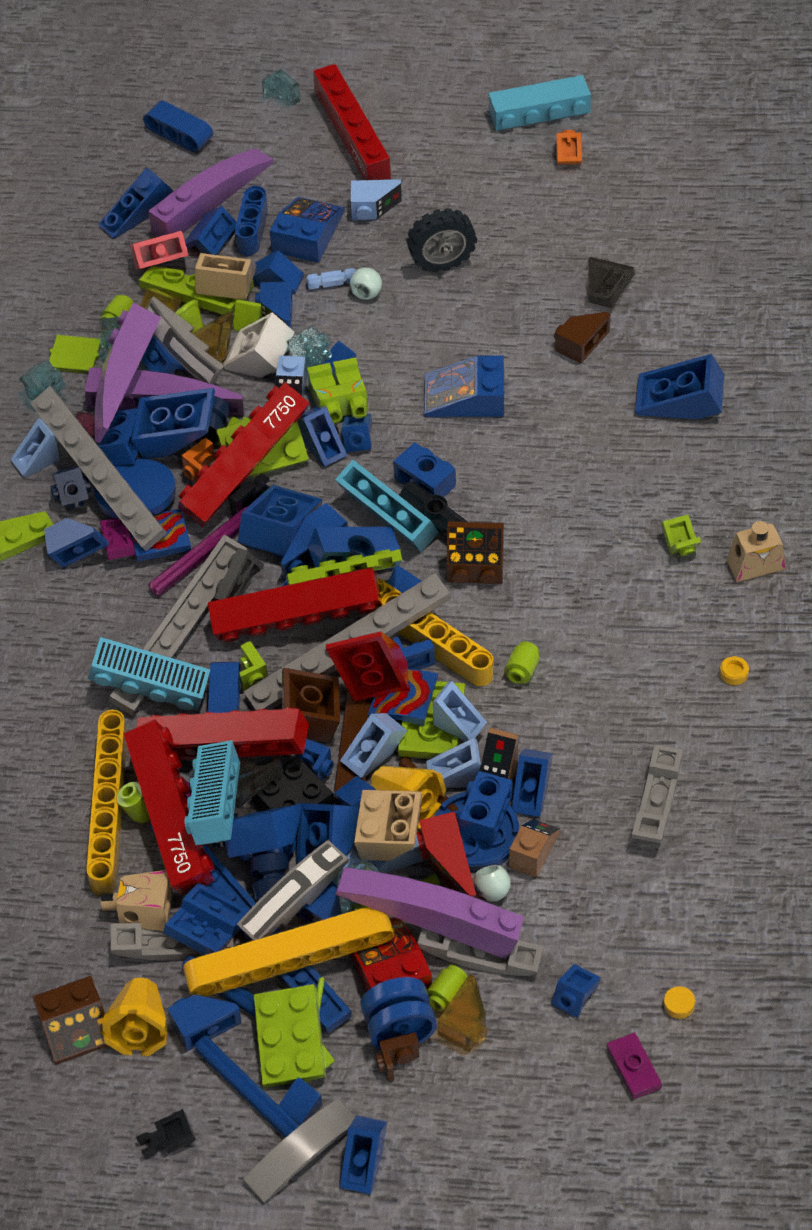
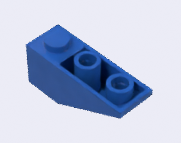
M146 167L98 225L116 239L148 219V211L174 192V190Z
M328 503L323 504L304 518L281 561L282 580L284 582L286 581L287 574L292 573L291 568L304 565L309 566L314 563L308 544L316 527H348L347 521Z

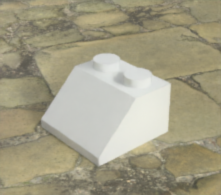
M273 312L240 329L223 364L224 368L229 371L259 378L269 373H276L279 355L284 356L291 347L290 341L294 331Z

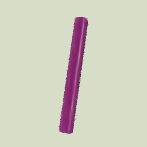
M247 507L236 513L148 584L150 592L155 596H160L205 560L223 535L232 538L239 533L241 514Z

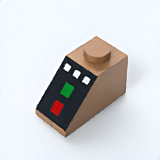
M490 728L480 771L510 779L513 782L518 768V735Z
M532 819L522 825L509 849V868L537 878L560 834V828L536 819Z

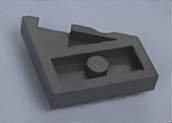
M238 548L236 554H233L228 562V571L224 579H221L217 584L214 598L221 600L242 595L251 584V580L247 579L253 569L261 571L264 564L248 551Z

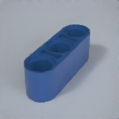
M159 101L143 116V122L149 130L192 152H197L213 137V130L207 122L166 101Z
M251 186L245 190L235 227L237 250L245 256L258 252L268 214L266 190L261 186Z
M239 661L210 663L208 712L227 713L233 710L239 711V673L241 672Z

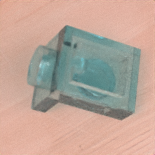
M282 69L277 70L262 80L263 96L267 100L278 94L281 99L287 100L293 106L301 101L299 83Z

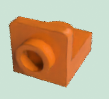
M564 130L561 133H557V165L582 164L581 133H576L574 130Z
M206 437L182 455V470L190 481L194 480L197 482L199 480L196 478L198 472L205 465L210 466L215 460L213 457V443Z

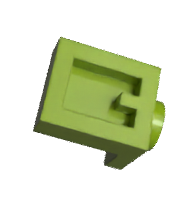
M251 641L240 645L242 658H239L243 671L239 673V679L243 691L268 677L266 663Z

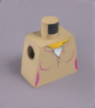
M757 521L752 525L751 529L739 531L735 534L727 557V563L736 582L786 569L783 544L773 524Z
M162 870L123 876L120 879L118 892L102 893V911H117L119 923H141V929L164 931L165 924L169 921L173 888L171 887L167 871Z

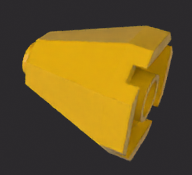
M381 766L371 777V786L376 790L422 792L419 820L435 816L441 805L437 802L439 795L444 797L446 792L442 774L433 769ZM418 821V828L421 829L420 822Z
M142 977L133 978L125 984L104 1015L102 1028L105 1044L119 1053L133 1056L132 1050H143L141 1056H150L166 1045L168 1036L166 1016L157 984L148 978Z

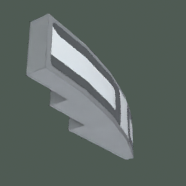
M155 297L151 298L146 309L161 317L153 335L196 379L215 385L224 365L207 353L209 346L192 334L194 329L192 325Z
M327 840L282 877L246 913L237 925L254 941L271 936L281 923L286 926L305 903L311 905L350 859Z

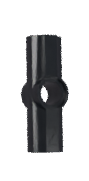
M409 481L398 494L431 520L436 529L446 537L448 521L468 522L448 507L447 500L444 497L432 495L416 482Z

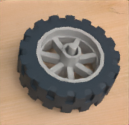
M445 208L444 211H440V209L434 210L430 215L428 213L423 215L420 221L414 222L413 229H409V238L406 239L409 252L416 266H421L425 271L430 269L432 272L450 270V267L453 266L458 267L463 260L469 259L470 253L474 252L476 248L475 243H477L476 233L469 217L466 214L463 215L460 210L452 211L450 208Z

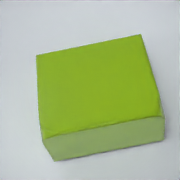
M236 300L233 322L235 331H240V329L263 318L261 304Z

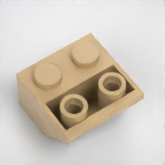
M200 253L195 267V293L246 300L256 271V264L250 259Z
M362 790L354 841L360 860L391 861L415 847L422 792Z

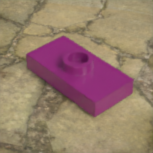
M113 518L100 521L102 535L109 542V545L105 547L108 560L135 555L131 533L121 520Z
M635 1032L607 1043V1050L633 1100L662 1089V1082Z

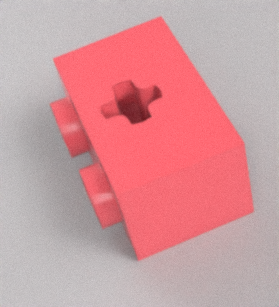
M182 231L129 245L136 269L189 256Z

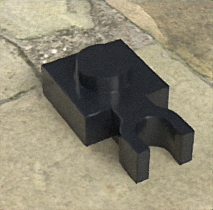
M261 473L254 479L253 483L247 481L240 488H236L229 496L231 514L234 516L244 507L250 506L270 488L266 484L270 479Z
M183 1109L154 1122L157 1131L153 1133L145 1132L136 1136L141 1146L151 1142L147 1148L141 1150L145 1159L155 1155L162 1147L169 1154L196 1141L187 1114Z

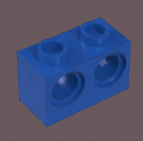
M137 408L116 411L100 443L96 442L114 466L134 464L138 449L131 439Z
M478 771L475 781L470 780L465 795L467 801L465 805L461 804L459 806L456 819L457 822H460L461 835L494 844L512 798V780ZM490 793V794H493V795L486 796V795H483V794ZM476 817H481V818H483V819H481V820H476V819H474V818H476Z

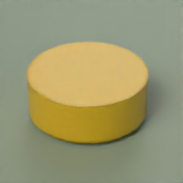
M732 656L722 661L720 677L725 683L740 685L747 680L749 665L744 659Z
M677 986L666 992L664 1009L668 1015L676 1019H684L693 1013L695 996L688 988Z

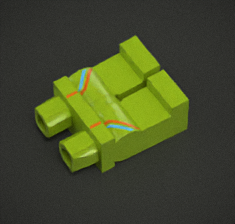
M356 357L333 362L335 380L330 363L307 367L309 389L317 407L327 408L333 423L340 422L343 419L342 416L352 415L356 419L366 417L368 411L367 392L358 369Z

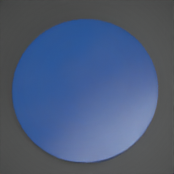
M135 459L134 464L115 466L153 515L163 511L173 501L176 494L174 475L162 463L148 459ZM94 487L95 499L100 510L106 515L120 520Z
M466 792L456 794L444 801L435 816L455 812V815H457L458 811H450L448 807L451 804H455L458 808L461 804L465 805L467 801ZM510 805L507 808L494 844L461 835L470 872H477L491 865H501L509 859V849L519 832L518 818ZM476 817V818H474V819H476V820H481V819H483V818H481V817Z

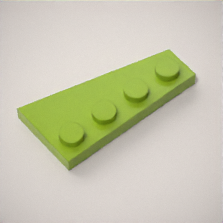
M150 266L139 279V288L185 303L197 300L199 308L221 315L225 314V316L231 317L234 314L237 299L195 293V274L184 275L183 270ZM252 280L248 295L254 289V280Z
M46 511L0 521V561L46 542L44 529L54 525Z
M387 549L374 552V555L366 557L355 555L347 557V561L336 563L335 560L319 563V567L308 569V565L291 568L292 573L286 576L287 585L371 567L375 571L398 567L402 561L400 549L394 551Z

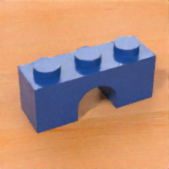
M377 526L316 527L308 544L315 568L319 567V563L335 560L336 563L347 561L346 558L349 554L366 557L374 555V552L390 549V551L400 549L393 528ZM387 568L382 570H393V568Z

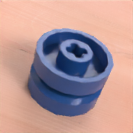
M400 977L384 981L373 986L360 1000L364 1020L368 1023L367 1027L371 1043L378 1050H380L379 1041L416 1032L420 1044L432 1036L437 1028L433 1008L429 1005L426 986L420 979Z

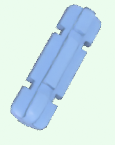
M355 268L344 269L345 272H341V270L322 272L319 276H317V273L307 275L308 288L313 290L319 289V286H323V288L343 285V282L350 284L351 276L356 270Z

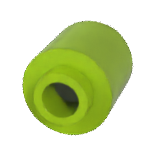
M116 295L101 313L100 324L111 333L114 328L119 330L120 325L116 323L123 309L127 312L134 303L133 300L126 295Z
M527 641L520 642L519 645L514 647L504 668V673L511 682L525 684L530 681L540 660L538 647Z
M127 783L117 794L118 804L133 821L139 823L150 821L139 783Z
M449 965L447 968L442 969L427 990L429 1005L440 1012L443 1010L450 1011L466 990L469 980L468 975L455 965Z

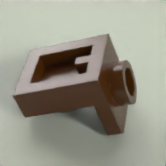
M416 1032L379 1041L380 1053L375 1054L379 1072H385L388 1081L394 1080V1063L406 1064L419 1057V1042Z

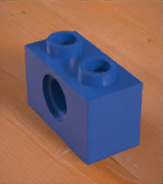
M416 442L393 461L394 478L403 485L409 481L416 482L432 495H440L442 497L446 496L456 487V469L449 462L441 460L431 450L423 448Z

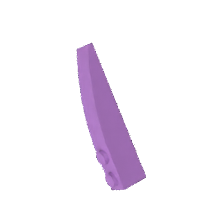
M254 148L234 155L204 170L148 211L151 232L158 237L177 231L184 233L200 221L206 213L214 210L274 163L273 159Z
M135 303L131 305L128 312L123 309L116 323L120 325L119 330L114 328L107 341L112 345L107 353L100 374L95 404V441L98 443L101 442L161 319L160 316Z
M89 368L85 387L88 409H95L96 394L102 368ZM136 370L117 409H138L139 399L143 397L214 388V396L222 398L230 406L231 412L229 416L243 417L245 415L243 395L192 378L144 370Z
M344 867L336 890V895L503 959H507L518 942L524 916L454 890L375 871Z

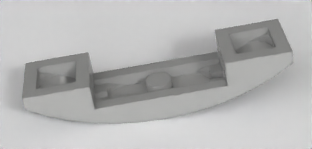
M654 745L649 773L640 809L637 812L632 838L661 844L674 799L683 749Z
M141 923L111 924L112 954L157 961L185 960L188 956H194L195 958L204 956L164 934V931L141 929ZM233 939L226 949L233 947Z
M425 928L421 929L418 946L424 951L454 964L490 973L516 976L537 975L543 950L541 945L518 940L507 959H503Z
M339 1099L335 1100L282 1140L243 1178V1182L265 1204L288 1184L290 1178L333 1142L336 1144L348 1133V1128L355 1116Z

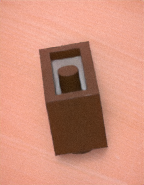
M600 312L569 317L563 325L561 324L557 327L554 333L555 351L582 364L610 332L611 314Z

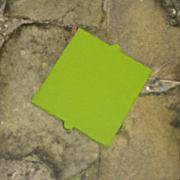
M57 335L54 346L50 349L51 356L47 366L48 370L88 374L89 368H94L96 360L100 359L101 339Z

